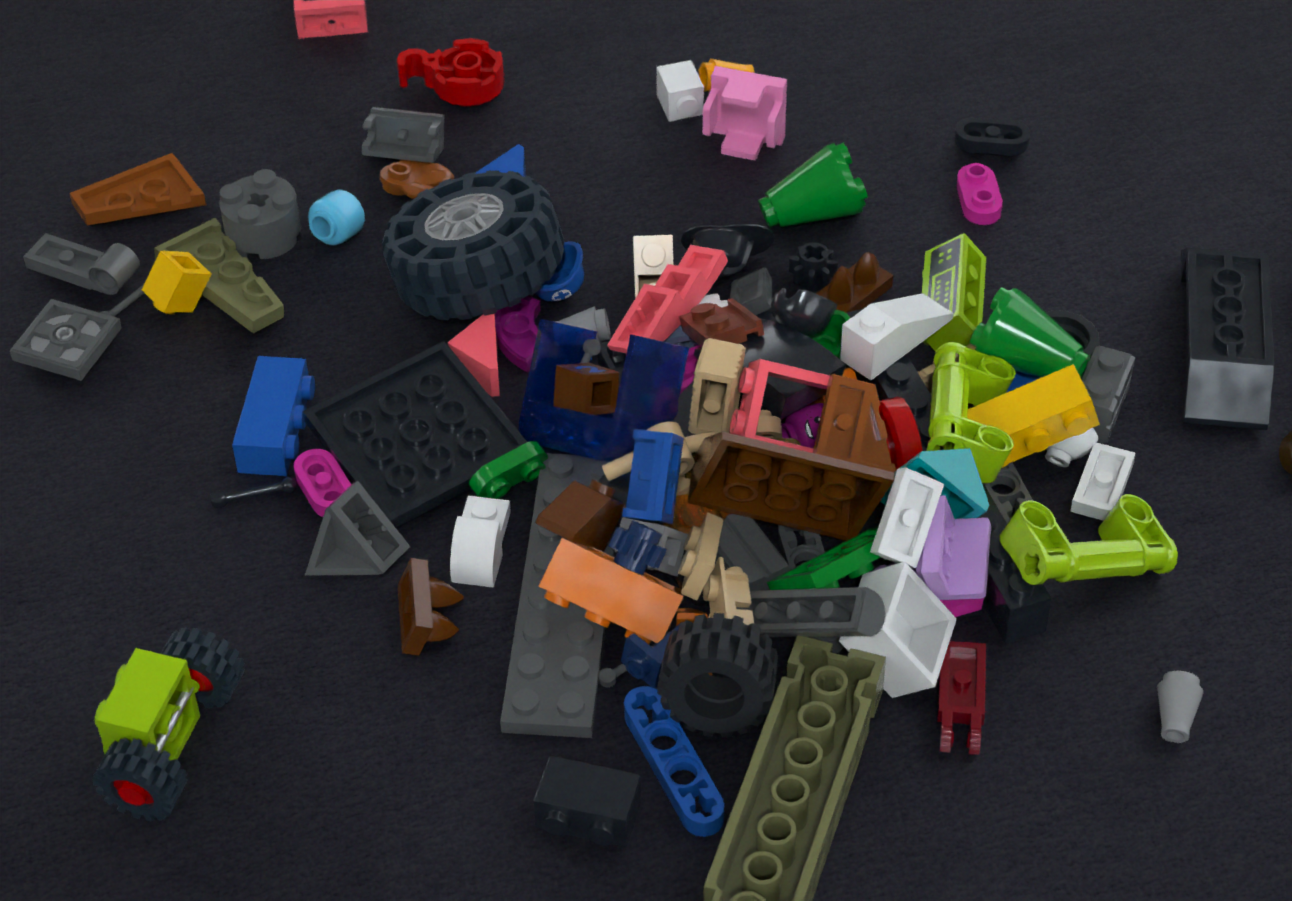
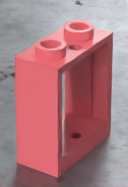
M294 0L298 39L368 33L365 0ZM329 20H334V21H336V22L333 23V24H330L328 21H329Z
M763 359L749 362L748 368H743L739 378L738 391L743 393L740 409H735L732 415L730 433L813 453V448L756 435L767 377L772 376L827 390L830 375Z

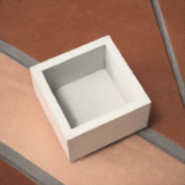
M905 561L863 574L858 587L870 588L877 592L883 600L885 606L883 627L874 636L840 637L839 642L848 651H850V648L886 657L883 689L892 698L935 687L955 626V616Z

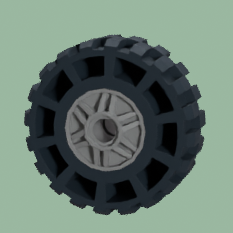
M490 170L479 174L475 172L464 174L463 177L440 182L438 186L420 192L411 202L407 201L400 207L397 215H393L388 223L387 230H385L382 242L383 255L400 299L419 314L426 317L432 315L439 320H449V318H458L459 320L472 319L473 316L494 314L499 309L507 306L512 307L520 303L521 299L529 294L533 295L541 289V285L545 281H549L552 278L564 252V237L548 191L529 176L523 177L518 172L508 171L504 173L498 170Z

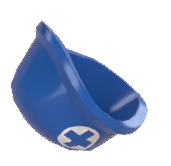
M572 241L564 242V252L559 266L556 267L555 274L549 281H545L541 285V289L535 293L540 299L544 301L565 300L574 295L584 283L583 250L578 243Z

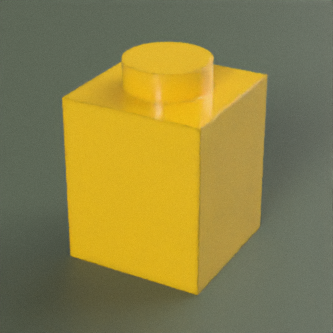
M160 251L141 290L153 301L154 307L163 313H193L212 274L189 252Z

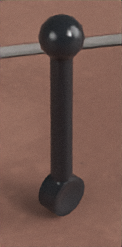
M286 477L280 483L231 493L217 490L210 495V501L214 508H222L229 501L278 491L292 493L297 489L298 483L295 478Z

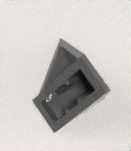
M355 481L326 508L305 576L380 575L410 548V545L359 481Z

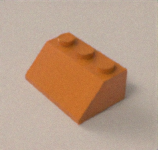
M562 537L539 584V587L547 590L544 598L564 608H568L570 602L586 609L584 617L596 624L608 628L610 622H613L627 629L624 635L626 638L634 633L648 645L651 641L658 644L664 638L684 597L681 594L680 588L645 572L644 575L633 572L613 561L615 557L601 550L574 543Z

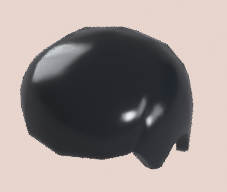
M784 288L774 294L770 306L772 316L778 323L793 328L808 337L822 333L829 325L837 308V304L833 301L802 289L798 290L789 299L785 296L786 289Z

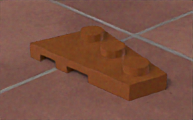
M173 153L69 193L72 205L87 225L206 205L204 193Z

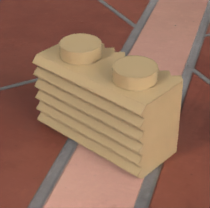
M711 338L704 340L693 379V395L691 398L688 428L691 433L699 434L720 431L730 433L731 418L735 409H738L740 392L738 391V384L744 366L746 350L743 345Z

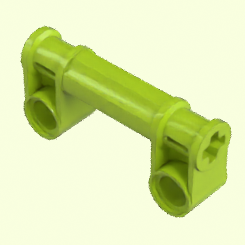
M945 343L938 347L934 355L936 368L932 376V397L928 427L931 439L928 441L927 451L940 450V446L944 447L943 450L971 448L982 483H991L995 481L1014 446L1013 440L1006 432L997 427L987 426L968 419V403L977 406L1005 394L1016 372L1010 363L1000 357L989 356L965 347L960 343ZM956 354L959 355L958 362H955Z
M1131 494L1122 495L1099 526L1098 533L1102 541L1070 543L1057 524L1053 513L1043 504L1030 500L1024 501L1000 534V542L1003 548L1010 554L1020 570L1022 578L1031 585L1043 584L1047 579H1055L1062 583L1072 580L1128 575L1139 576L1148 570L1164 574L1174 569L1178 558L1177 547L1174 541L1167 535L1156 519L1151 507L1140 497Z

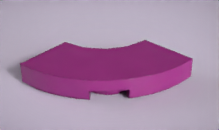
M529 295L521 299L520 303L512 307L507 306L499 309L497 313H494L496 341L499 348L514 365L526 372H529L550 350V339L539 332L534 323V320L541 311L540 300Z

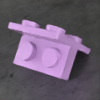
M940 496L917 567L911 568L939 600L981 599L986 596L991 535L989 519H955L946 496Z

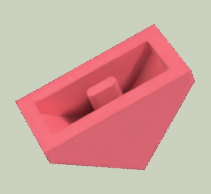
M483 314L448 342V346L488 395L492 397L500 396L495 314L486 316Z

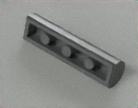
M868 587L750 591V607H736V609L752 610L754 624L760 627V635L767 634L770 638L797 637V635L803 637L874 636L882 629L885 621L883 600L877 592Z

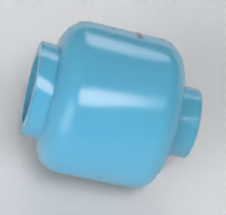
M336 190L313 203L309 209L308 220L313 235L325 244L334 246L342 244L358 234L363 228L365 216L361 203L354 195L347 191Z

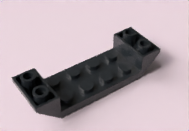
M1185 248L1181 251V282H1186L1188 372L1183 391V422L1267 430L1274 373L1268 254Z

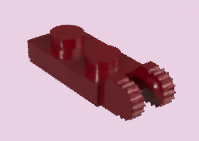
M949 641L939 673L937 722H941L940 752L951 751L954 742L952 723L970 724L967 734L969 754H980L981 725H984L986 643Z

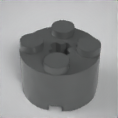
M261 169L252 176L241 178L232 184H226L220 189L219 204L225 236H228L235 242L236 251L240 256L247 257V253L259 254L260 259H270L285 254L296 245L299 232L301 233V222L296 192L289 182L277 177L272 170Z

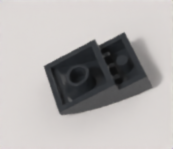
M761 319L765 335L758 336L753 332L747 334L748 341L739 343L746 348L743 368H748L749 362L763 359L821 374L842 376L846 366L832 352L810 337L793 328L766 319ZM701 346L694 351V356L699 359L702 350ZM768 376L762 405L774 416L782 420L826 395V389Z

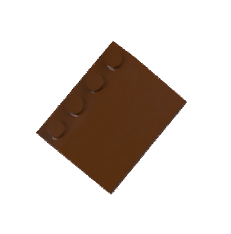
M720 432L704 438L694 457L695 464L691 472L687 503L848 540L858 535L893 483L895 473L727 432Z

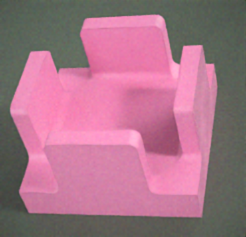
M715 66L711 74V91L703 106V135L711 136L712 133L726 135L721 146V153L750 160L757 159L764 143H767L769 148H775L776 145L781 146L785 138L787 79Z

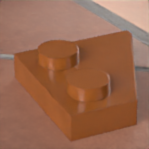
M836 374L830 375L814 445V454L889 472L896 471L895 464L891 463L886 442L888 435L885 423L879 414L880 402L875 384Z

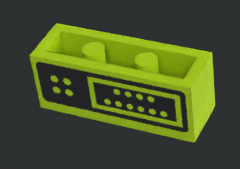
M965 233L925 251L924 270L922 271V293L953 313L951 321L923 341L924 344L930 345L935 351L939 346L949 342L960 343L964 346L969 345L973 332L982 322L986 257Z

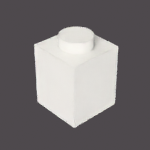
M692 61L658 66L657 96L668 120L674 121L703 115L704 86Z

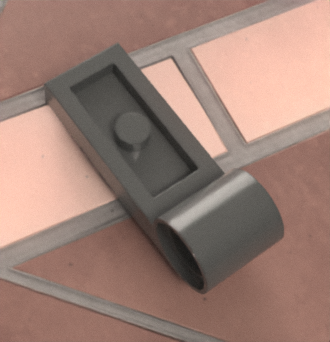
M47 233L23 256L26 268L108 295L116 294L140 267L137 255L123 244H112L104 253Z

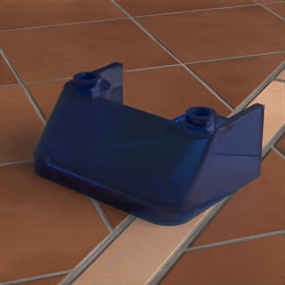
M540 319L519 419V432L527 442L537 441L543 447L611 462L634 450L635 440L632 438L634 429L647 430L659 423L672 422L676 417L689 347L630 335L615 412L593 415L553 406L556 365L580 363L585 354L583 350L584 342L587 339H596L597 331Z

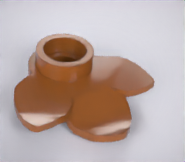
M402 159L399 162L383 167L380 171V181L383 183L382 187L386 192L393 195H407L413 199L420 192L438 186L440 182L454 179V174L441 164Z

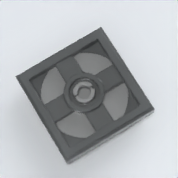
M51 299L10 349L12 361L82 381L122 329L120 318Z

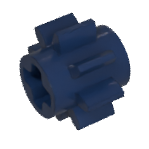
M634 520L631 521L628 530L617 527L608 545L618 550L613 561L641 575H644L647 566L659 568L667 551L666 548L658 545L662 534Z

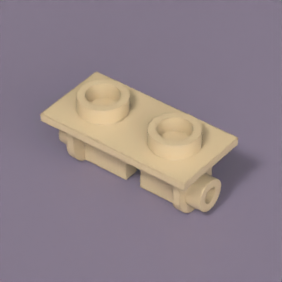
M719 557L703 588V598L705 601H709L710 606L708 618H713L714 613H724V618L733 619L735 615L744 618L743 623L746 625L754 623L752 610L736 609V607L749 608L751 605L748 575L740 567H730L725 570L724 559Z

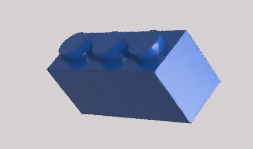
M257 357L232 444L238 473L287 476L291 460H296L299 454V429L304 430L306 427L303 411L307 409V400H312L315 392L314 376L308 375L306 359Z

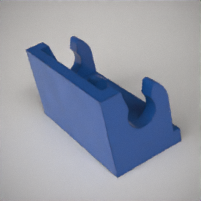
M634 429L632 438L635 440L627 505L626 508H623L622 517L673 524L684 438L674 433Z

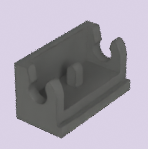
M372 107L371 113L363 124V129L368 130L367 139L362 144V155L434 163L444 149V114Z

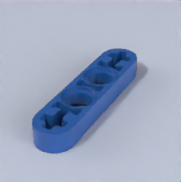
M648 686L634 688L629 691L624 700L626 724L682 824L688 832L696 836L706 837L717 833L724 823V802L679 722H675L670 717L671 710H665L661 705V695H658V690ZM644 705L647 710L652 709L653 722L649 724L645 711L637 709V707ZM659 736H669L676 741V744L670 749L660 750L655 748L651 742ZM679 770H688L696 776L693 782L685 785L675 783L670 777ZM699 796V803L705 812H711V816L704 817L701 812L695 813L694 798Z

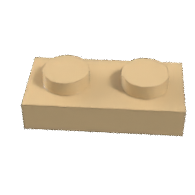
M707 512L700 527L695 525L691 527L683 547L686 553L678 571V574L684 576L681 589L682 595L698 600L715 566L723 518Z

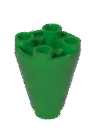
M834 143L825 146L765 193L766 197L758 200L761 212L769 227L777 224L779 227L851 216L863 212V207L866 206L864 199L868 198V195L860 177L853 179L849 165L852 164V159L844 143L837 146Z
M1001 287L994 296L990 309L994 311L986 324L981 322L976 327L970 339V345L976 347V351L1006 360L1018 372L1044 377L1074 364L1081 378L1090 360V355L1083 352V346L1024 292L1017 288L1007 290Z

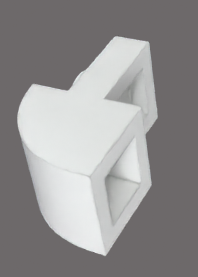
M468 496L462 517L457 516L454 527L450 558L451 582L494 588L503 556L502 541L511 513L509 500Z

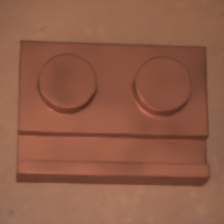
M733 298L727 300L728 306L721 308L717 304L703 303L694 306L690 313L679 316L682 331L701 347L704 340L708 338L739 344L748 341L747 334L754 332L758 336L765 335L761 319Z

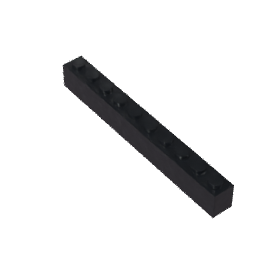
M863 309L848 312L847 314L852 318ZM904 355L872 380L854 370L857 380L875 384L879 400L897 396L904 398L915 418L921 438L922 450L927 451L928 441L931 439L928 427L932 396L908 355ZM982 483L989 507L978 518H988L991 523L987 589L983 605L1004 642L1009 643L1046 632L1051 597L1043 584L1031 585L1022 578L1020 570L1010 554L1003 548L1000 542V534L1006 527L1007 522L984 483Z

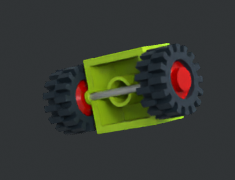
M187 627L181 628L179 632L176 630L172 633L161 654L135 648L127 665L123 664L119 668L113 690L107 700L101 701L95 715V725L99 729L105 756L92 780L93 785L97 786L96 792L99 795H106L104 801L109 805L113 803L119 805L118 811L122 813L126 810L131 811L132 817L137 819L144 815L146 821H154L155 817L160 821L171 814L187 783V779H185L186 771L179 769L181 764L178 758L200 718L198 708L200 703L203 702L205 708H213L214 704L219 708L228 703L245 670L243 668L245 664L243 658H237L239 652L236 648H227L229 642L225 639L219 642L214 639L216 634L208 631L205 636L202 635V631L199 628H193L192 632Z

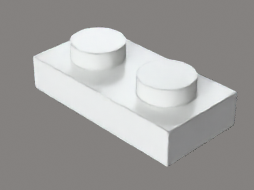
M1096 442L1092 447L1073 497L1071 512L1104 521L1124 492L1134 464L1135 453Z
M898 468L870 553L897 564L905 561L911 568H916L944 483L908 468Z

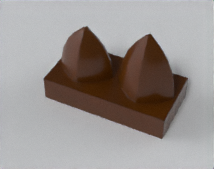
M865 252L858 262L849 269L840 266L831 282L816 294L836 303V310L848 313L866 308L892 288L894 275L879 266V262L873 253Z
M410 558L397 585L402 653L419 656L426 642L442 641L452 637L459 631V628L443 614L432 610V608L453 605L463 600L464 596L448 583L429 576L428 560Z

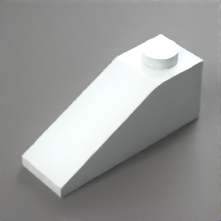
M923 293L872 303L842 324L840 360L869 380H872L951 321L953 313Z

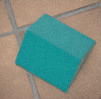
M971 448L921 451L900 467L911 469L944 483L940 496H946L955 519L978 518L988 510L989 502ZM893 483L881 499L884 505L887 503Z

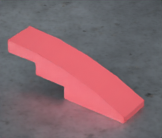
M690 245L678 266L667 264L655 286L643 285L607 344L609 349L644 357L665 341L681 325L679 316L690 313L691 309L698 305L711 289L728 262L725 252L723 250Z

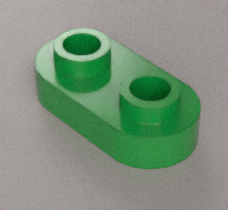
M537 441L527 442L481 467L471 477L469 486L477 497L499 499L512 486L521 481L530 482L538 478L540 469L546 468L543 462L548 459V455Z

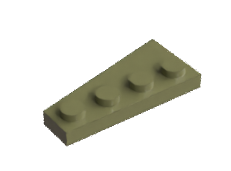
M216 218L154 248L155 260L160 251L189 252L212 274L202 295L252 333L284 317V305L264 279L254 274L250 261L246 257H241L236 251L235 242L222 233L221 224Z

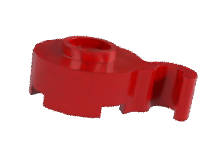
M459 39L453 41L452 48L446 49L443 52L438 49L435 53L430 54L422 49L414 48L401 52L397 57L400 87H407L409 78L420 76L424 78L426 87L434 89L441 99L451 104L461 106L480 105L494 99L501 93L505 85L502 53L490 49L489 42L485 40Z

